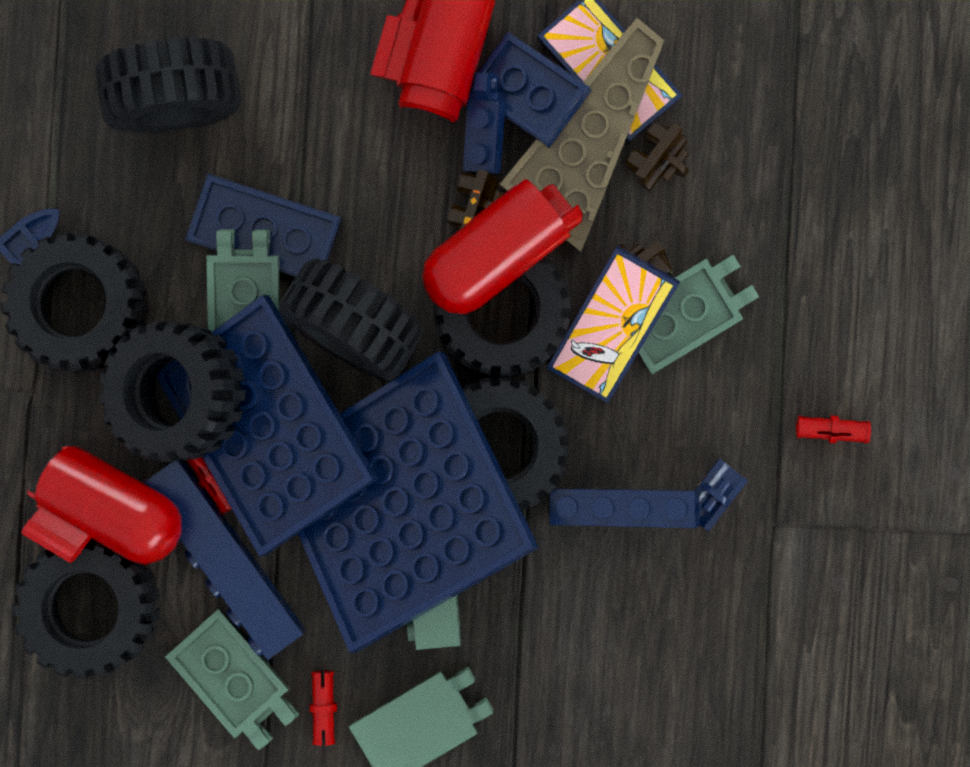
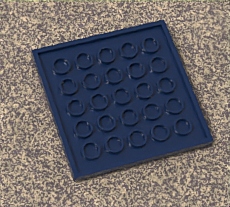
M442 352L435 353L340 413L378 480L298 533L349 653H357L539 548L446 355Z

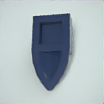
M44 209L31 213L19 220L0 237V252L11 265L13 262L20 265L24 260L20 254L27 247L36 249L39 247L37 244L38 240L52 237L59 221L60 211L58 209Z

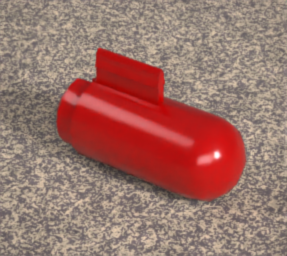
M423 0L417 22L387 15L370 75L397 82V87L402 89L398 102L400 109L404 107L416 108L442 116L452 123L458 120L461 107H465L467 104L496 0Z
M524 179L466 223L462 229L437 247L425 260L422 280L430 300L439 308L453 314L466 315L479 309L571 237L569 232L583 220V213L579 205L577 204L572 208L554 184L548 185L539 191L529 180Z
M79 446L61 447L62 451L58 452L49 461L41 473L36 486V492L27 490V495L36 500L38 510L28 520L21 534L69 563L73 562L82 553L81 551L92 538L131 562L147 565L163 560L175 549L182 535V517L179 508L168 497Z

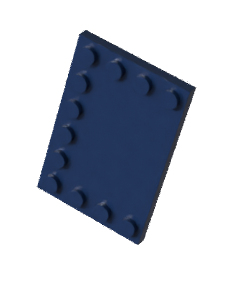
M269 295L260 296L211 332L212 335H219L226 341L227 346L224 349L233 350L236 354L238 361L234 364L236 369L243 370L244 380L240 381L241 390H246L245 401H240L239 409L243 410L240 422H233L231 425L235 428L234 433L229 439L221 440L222 446L214 452L206 453L202 457L259 557L269 554L378 480L291 331L281 318V315H279V311ZM175 359L160 370L157 379L179 418L182 419L190 405L191 383L185 368Z

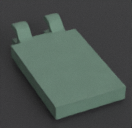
M235 229L217 230V254L206 255L208 329L211 332L262 295H269L278 311L280 303V255H269L270 229H255V231H252L253 249H234Z
M734 254L714 267H711L708 260L705 259L675 277L680 281V284L638 352L651 375L743 320L738 310L759 298L753 285L734 295L723 277L741 267Z
M222 609L216 610L165 656L235 739L243 732L258 750L266 746L273 739L269 731L260 724L272 712L276 714L285 726L300 715L298 710L283 697L290 690L289 686L262 655L259 657L252 650L245 635Z
M469 666L448 679L443 671L440 670L349 725L351 732L372 767H422L478 733L474 723L493 714L494 709L487 697L468 707L460 694V690L473 684L476 679Z

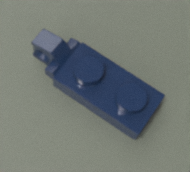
M475 73L473 90H470L467 102L463 171L478 172V169L492 174H499L501 172L506 102H502V95L497 92L498 74Z

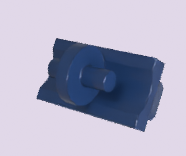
M720 458L717 459L694 489L700 490V526L707 531L711 530L748 482L746 478Z

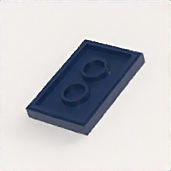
M508 31L478 71L498 74L497 92L501 93L502 102H506L505 118L548 148L551 147L592 91L588 85ZM473 80V83H472L471 90H473V87H474V80Z

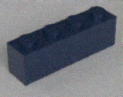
M554 488L550 493V525L697 528L700 526V490Z

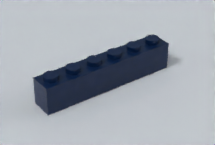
M173 461L145 481L144 484L168 497L179 508L182 517V535L180 539L188 549L184 552L186 558L195 569L201 567L209 578L205 583L211 593L216 598L222 596L230 607L226 612L232 622L237 627L243 625L250 635L247 641L252 650L259 657L264 655L269 660L302 636L307 630L224 515H221L206 490L201 489L198 479L185 461Z

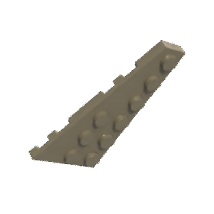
M638 18L634 20L583 82L592 91L551 147L548 148L536 139L500 183L507 191L524 179L529 180L539 191L548 185L554 184L572 208L578 204L583 213V220L569 232L571 237L567 241L580 252L583 250L664 44V39Z

